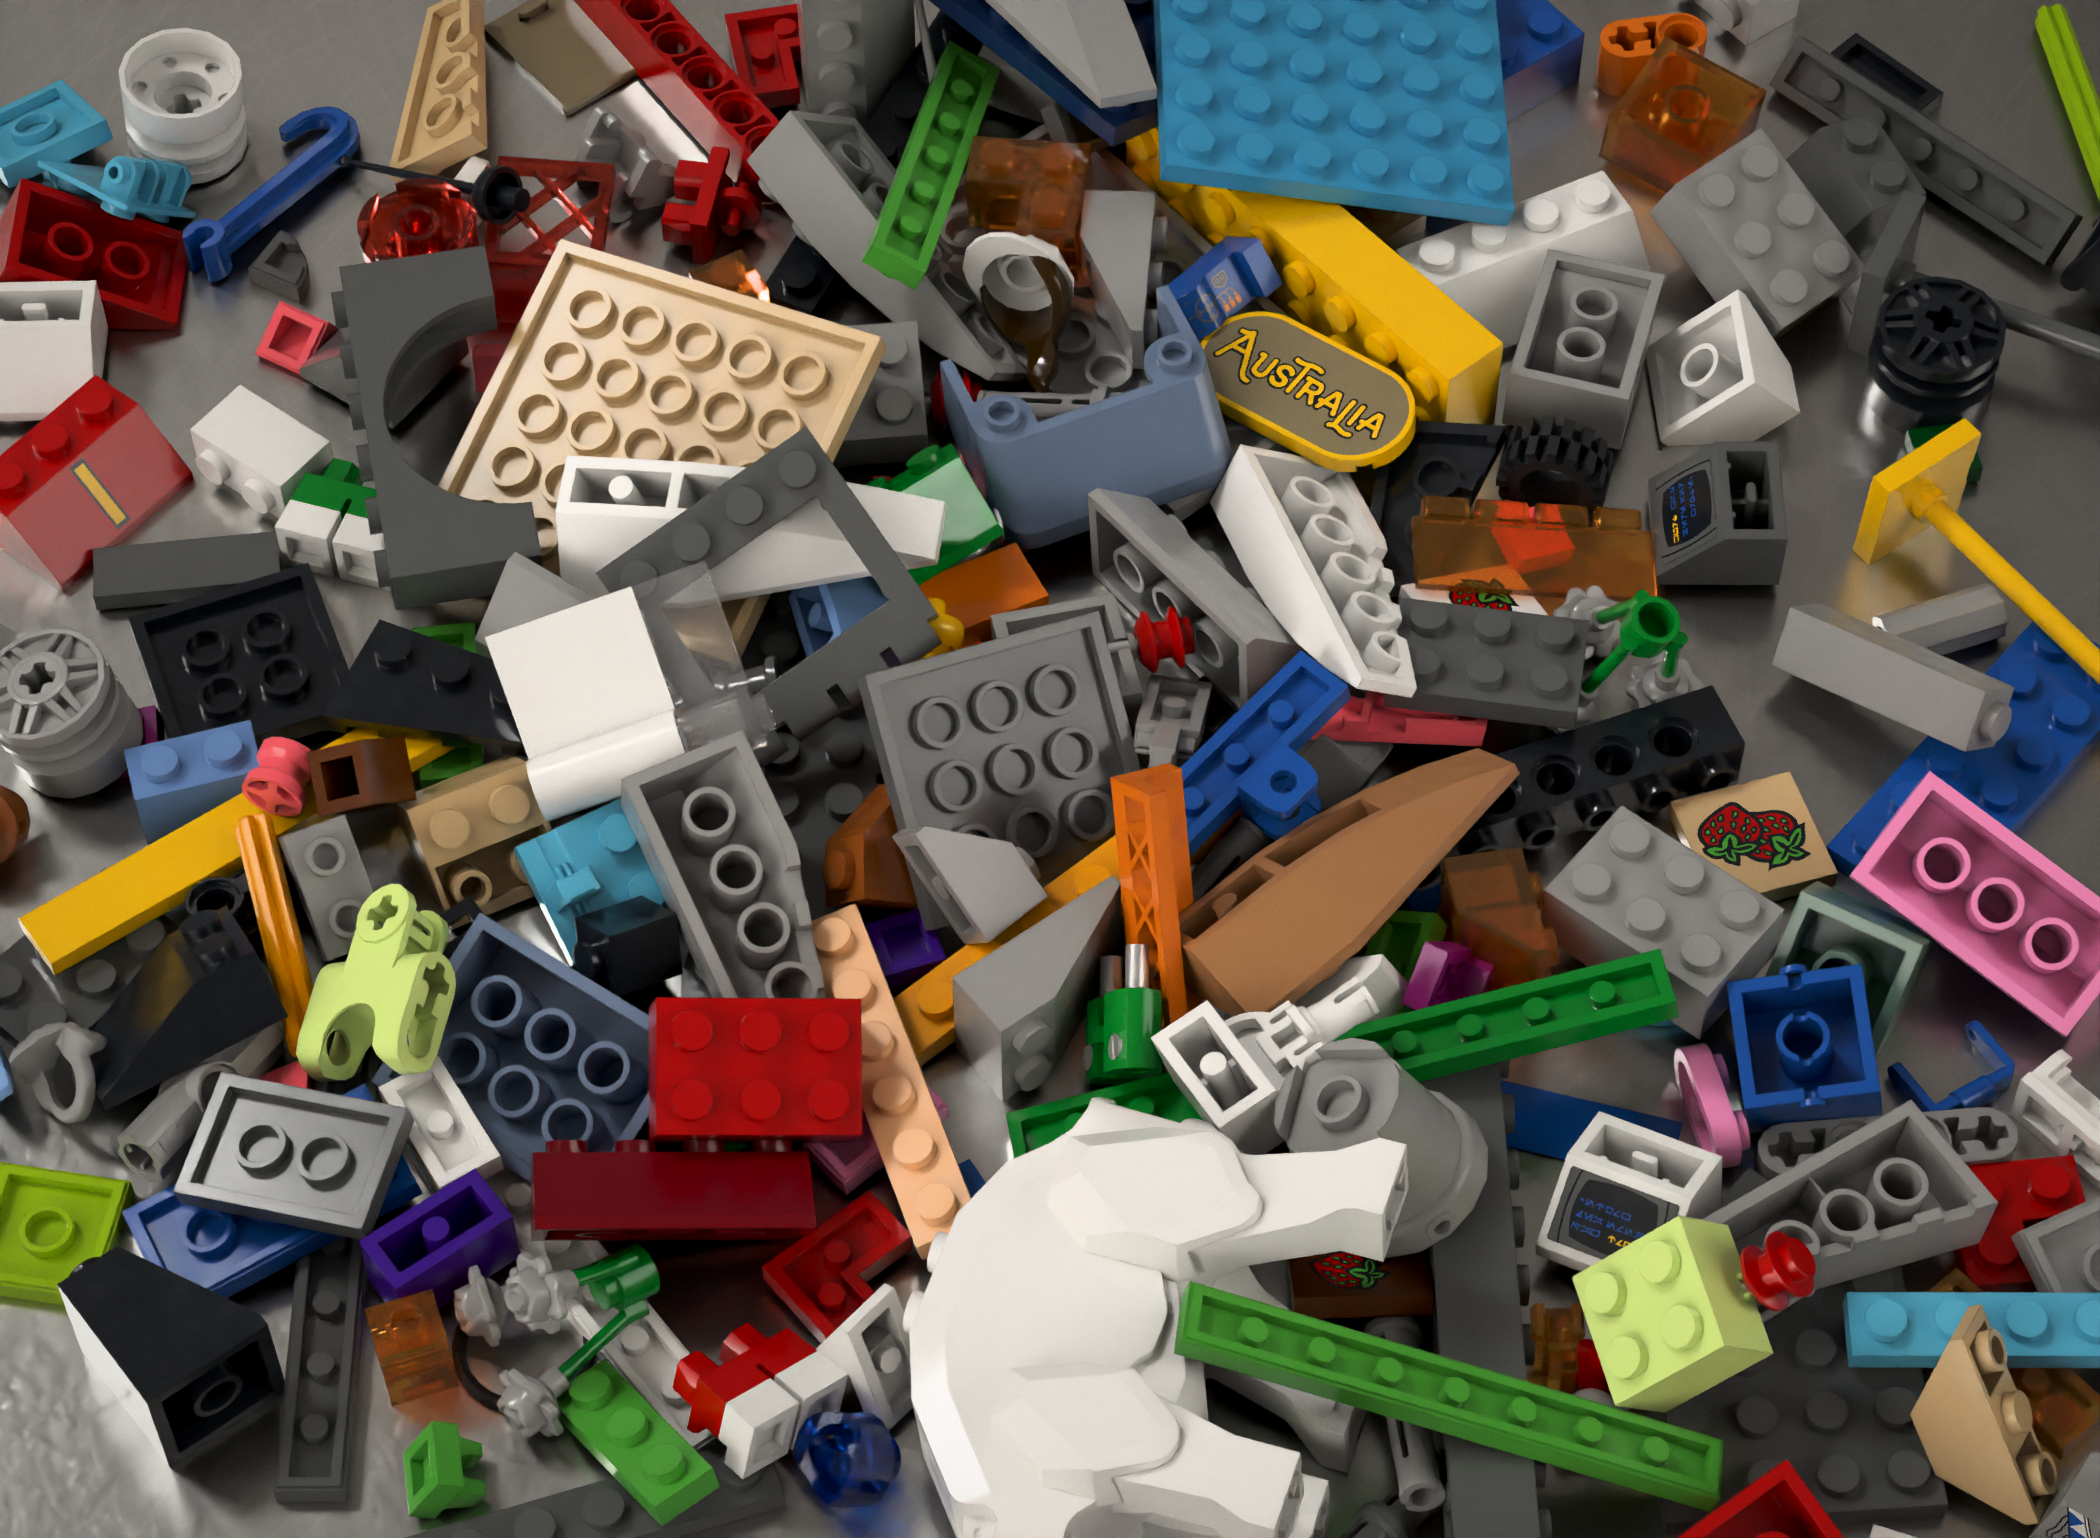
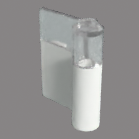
M706 560L485 637L528 756L526 767L534 796L547 822L621 797V779L725 736L743 730L752 751L769 746L766 733L777 729L765 693L753 695Z

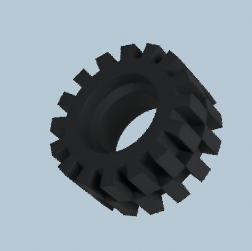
M1544 417L1542 426L1537 423L1535 418L1525 420L1523 428L1516 425L1511 430L1510 436H1507L1496 476V486H1500L1498 494L1501 500L1510 499L1508 508L1512 511L1548 503L1556 519H1562L1565 527L1575 526L1577 517L1584 523L1592 520L1593 513L1599 514L1603 508L1614 466L1612 465L1614 460L1613 452L1606 451L1607 441L1603 437L1593 440L1595 430L1588 426H1585L1581 431L1575 430L1576 421L1565 418L1564 426L1556 425L1555 417Z

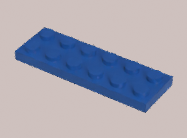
M2032 621L1985 673L1990 677L2015 687L2009 703L2012 717L2003 737L1996 742L1994 747L1964 752L1931 736H1927L1826 846L1836 870L1850 878V874L1918 782L1929 771L2016 834L2100 740V685ZM2090 640L2096 647L2100 649V645Z

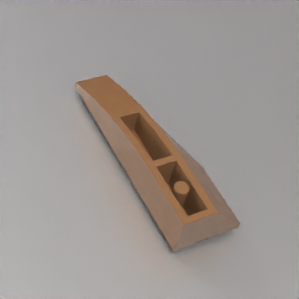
M1476 748L1419 766L1364 789L1313 816L1256 853L1178 915L1184 981L1189 991L1205 1001L1208 1000L1209 1003L1232 1016L1247 1012L1270 1013L1288 1000L1291 1004H1294L1318 983L1332 978L1339 971L1341 965L1370 940L1520 773L1515 763Z

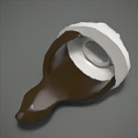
M990 232L977 237L967 247L962 265L967 283L982 303L990 322L1008 342L1027 351L1026 376L1030 386L1035 392L1048 393L1051 382L1059 372L1058 339L1063 333L1071 313V304L1074 298V277L1060 254L1058 247L1035 238L1032 234L1020 236L1012 232Z

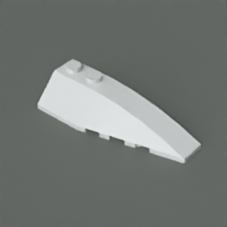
M1240 444L1210 504L1244 572L1271 614L1294 641L1315 660L1356 689L1412 698L1417 685L1407 640L1399 636L1397 632L1403 620L1400 605L1391 603L1390 592L1395 585L1392 570L1384 568L1382 561L1388 551L1386 540L1350 473L1326 469L1303 456Z

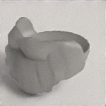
M73 1022L46 1024L42 1028L32 1031L25 1040L21 1041L14 1048L9 1058V1063L11 1067H14L18 1075L25 1079L26 1084L33 1086L36 1098L42 1108L53 1113L56 1119L64 1123H77L84 1121L90 1114L95 1100V1074L89 1056L103 1050L107 1044V1039L101 1034L80 1027ZM71 1068H73L75 1074L76 1090L71 1077Z

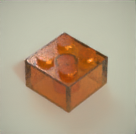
M1665 36L1608 116L1599 157L1667 193L1676 183L1754 132L1767 90Z

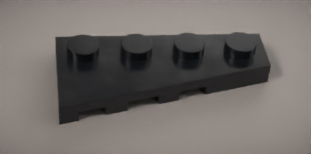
M380 619L322 714L323 726L326 731L347 733L348 727L377 730L378 737L382 738L405 737L406 734L441 738L442 746L468 749L469 744L479 743L501 746L503 754L528 757L493 659Z

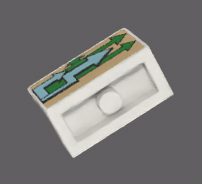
M439 1056L435 1058L432 1067L424 1073L401 1075L378 1087L383 1103L408 1108L414 1119L404 1150L431 1195L473 1169H476L483 1179L504 1169L499 1152Z

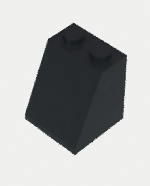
M116 1246L101 1257H93L83 1261L71 1272L68 1278L57 1284L81 1350L169 1467H172L284 1392L285 1379L269 1326L260 1314L138 1255Z

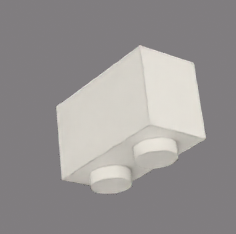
M242 385L236 387L190 429L197 456L195 463L199 471L216 485L224 483L241 494L244 500L257 512L262 514L269 512L278 519L305 472L320 475L333 458L329 440Z

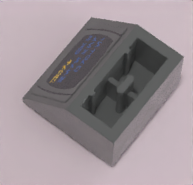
M1716 441L1648 480L1647 493L1655 584L1779 585L1788 534L1778 442Z

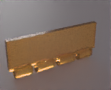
M1424 495L1420 507L1421 516H1414L1411 520L1415 589L1566 598L1567 592L1571 588L1579 587L1585 592L1588 587L1597 585L1601 587L1606 597L1613 601H1627L1640 589L1646 590L1650 596H1657L1652 531L1641 530V512L1638 509L1596 507L1593 512L1592 527H1587L1589 525V517L1586 506L1537 503L1534 508L1533 523H1528L1530 517L1527 502L1477 499L1474 507V519H1469L1470 508L1467 498Z

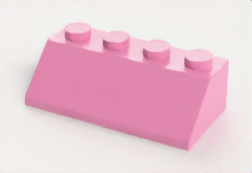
M1929 771L1918 782L1886 824L1849 877L2062 1037H2067L2100 993V897Z

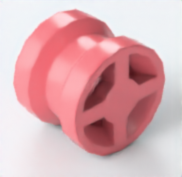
M284 737L265 739L256 755L258 767L249 770L241 786L243 794L256 807L270 814L281 817L299 815L307 800L305 787L313 784L307 752H311V750L295 740Z

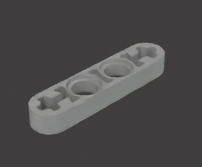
M1988 1107L1922 1112L1951 1147V1134L1954 1135L1953 1146H1959L1957 1154L1966 1165L2012 1160L2018 1143V1129L2014 1121L2006 1113ZM1883 1115L1791 1122L1771 1126L1763 1132L1758 1141L1754 1158V1169L1766 1179L1771 1180L1792 1168L1785 1166L1782 1157L1775 1156L1778 1149H1787L1790 1158L1797 1159V1165L1817 1154L1813 1153L1815 1145H1821L1822 1150ZM1976 1133H1986L1989 1142L1997 1143L1995 1150H1985L1982 1141L1974 1140Z

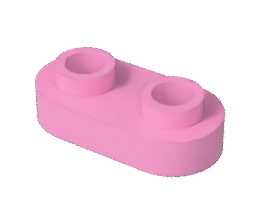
M1705 1043L1677 1048L1674 1054L1676 1082L1698 1147L1723 1156L1722 1169L1740 1165L1742 1151L1750 1148V1134L1744 1114L1741 1110L1733 1111L1728 1099L1729 1075L1722 1055H1712L1711 1050Z

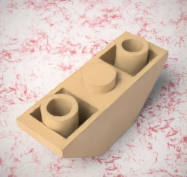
M1982 1304L1969 1306L1942 1353L1910 1416L1936 1476L2024 1525L2039 1524L2053 1494L2057 1490L2058 1477L2056 1466L2051 1455L2046 1451L2042 1452L2032 1428L2033 1417L2029 1400L2023 1391H2017L2007 1367V1350L2002 1335L1998 1330L1991 1328Z

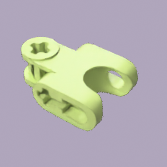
M400 884L382 886L367 898L357 915L356 930L346 962L327 964L320 970L316 978L296 1048V1056L300 1065L314 1080L333 1082L351 1078L355 1075L366 1051L371 1045L376 1055L383 1062L402 1075L424 1073L432 1067L438 1054L456 989L455 972L451 962L443 954L449 941L450 930L447 922L434 911L423 910L418 912L414 895ZM333 1031H336L328 1056L327 1039Z

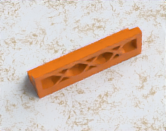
M1170 763L1110 777L1126 945L1146 944L1149 946V988L1162 992V1030L1203 1003L1202 998L1189 991L1184 981L1178 915L1194 904L1182 768Z

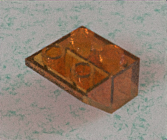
M1522 847L1444 858L1438 904V915L1448 925L1443 941L1457 942L1472 949V956L1495 966V975L1489 984L1487 992L1552 976L1550 966H1557L1559 964L1557 937L1552 926L1543 927L1539 911L1544 909L1541 878L1537 871L1528 872Z

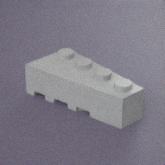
M1909 1100L1702 1220L1728 1225L1739 1257L1742 1250L1750 1245H1755L1765 1250L1766 1238L1774 1231H1780L1791 1238L1799 1239L1807 1246L1814 1258L1816 1273L1813 1277L1814 1287L1817 1290L1978 1244L1997 1207L1998 1201L1915 1103ZM1755 1300L1757 1306L1762 1305L1757 1300Z

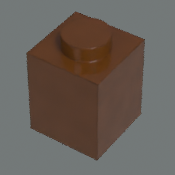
M405 737L362 739L307 752L319 817L363 813L417 800Z

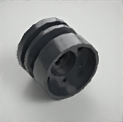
M1935 276L1914 279L1894 289L1881 305L1874 344L1869 359L1864 392L1870 409L1887 426L1905 435L1907 430L1957 423L1963 418H1966L1975 427L1988 410L1995 373L1998 370L2000 355L2004 346L2006 323L1999 306L1984 291L1962 280Z

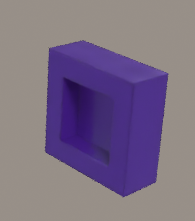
M919 909L865 924L890 989L918 981L946 960L936 930H924Z

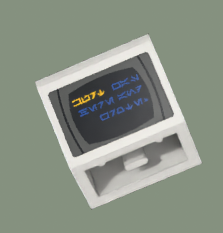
M1599 1111L1567 1153L1536 1242V1255L1581 1272L1679 1215L1702 1220L1721 1209L1723 1156Z

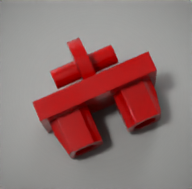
M712 146L708 162L679 160L673 184L675 199L696 201L695 206L671 202L666 203L661 219L663 241L692 246L694 263L711 265L722 225L725 234L737 236L740 230L755 228L761 220L763 205L761 200L751 193L752 187L746 182H737L735 187H733V181L725 172L730 158L729 148Z

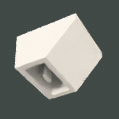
M96 280L0 282V421L42 420L94 375L102 379L108 324Z

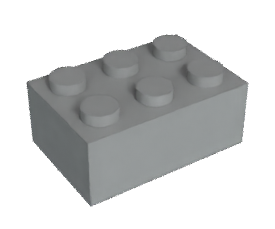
M1759 128L1676 183L1649 211V214L1717 303L1734 291L1740 290L1747 296L1774 340L1838 298L1862 276L1865 267L1864 263L1762 128Z
M1621 806L1544 889L1538 934L1588 967L1661 949L1679 1013L1678 1018L1670 1019V1021L1700 1040L1730 1006L1726 982L1753 979L1775 954L1785 909L1632 811Z

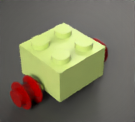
M1680 1215L1572 1277L1593 1339H1582L1574 1347L1572 1372L1576 1383L1581 1390L1595 1388L1606 1392L1613 1398L1615 1406L1665 1413L1774 1354L1755 1300L1772 1311H1781L1788 1305L1789 1292L1801 1298L1810 1295L1814 1288L1813 1276L1816 1273V1264L1810 1250L1799 1239L1791 1238L1780 1231H1774L1766 1238L1765 1250L1758 1246L1750 1245L1742 1250L1739 1257L1728 1225Z

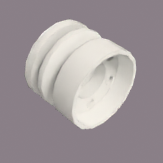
M190 28L167 29L140 39L125 53L118 72L128 149L131 157L182 163L191 174V184L207 183L223 176L242 160L249 142L244 106L243 78L240 58L226 41L206 31Z

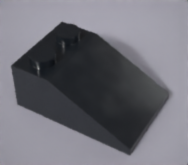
M227 906L216 911L203 910L184 920L179 930L167 935L91 1030L107 1039V1044L103 1050L89 1056L94 1068L95 1092L105 1111L288 1017L256 951Z

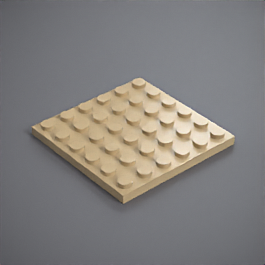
M560 239L438 487L450 493L483 502H532L543 568L561 577L555 511L567 455L684 461L748 467L807 426L833 463L887 347L881 336ZM771 593L689 608L660 607V609L667 615L669 622L694 658L735 671Z

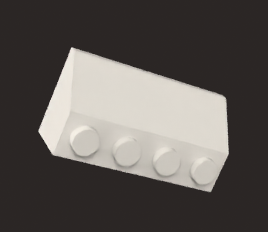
M1603 170L1514 204L1515 212L1508 226L1469 221L1396 249L1397 254L1503 342L1502 357L1516 352L1548 249L1651 271L1633 210Z

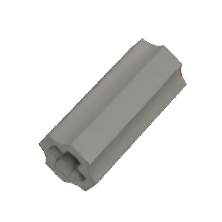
M1991 583L1976 585L1873 617V626L1939 655L2006 636L2005 629L2009 623L2005 601L1998 594L1995 585Z

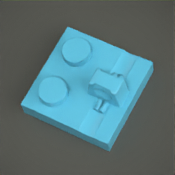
M62 79L1 107L0 179L11 188L18 185L21 178L28 180L42 173L45 180H49L55 189H61L55 184L58 176L38 167V160L71 163L70 159L112 140L113 136L107 120Z
M621 798L518 845L513 851L570 967L575 966L573 948L577 943L574 918L641 895L669 910L620 805Z

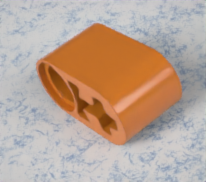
M1687 13L1623 19L1607 24L1602 29L1599 40L1595 71L1597 86L1603 92L1616 97L1677 91L1694 86L1698 83L1702 74L1708 35L1706 25L1698 17Z

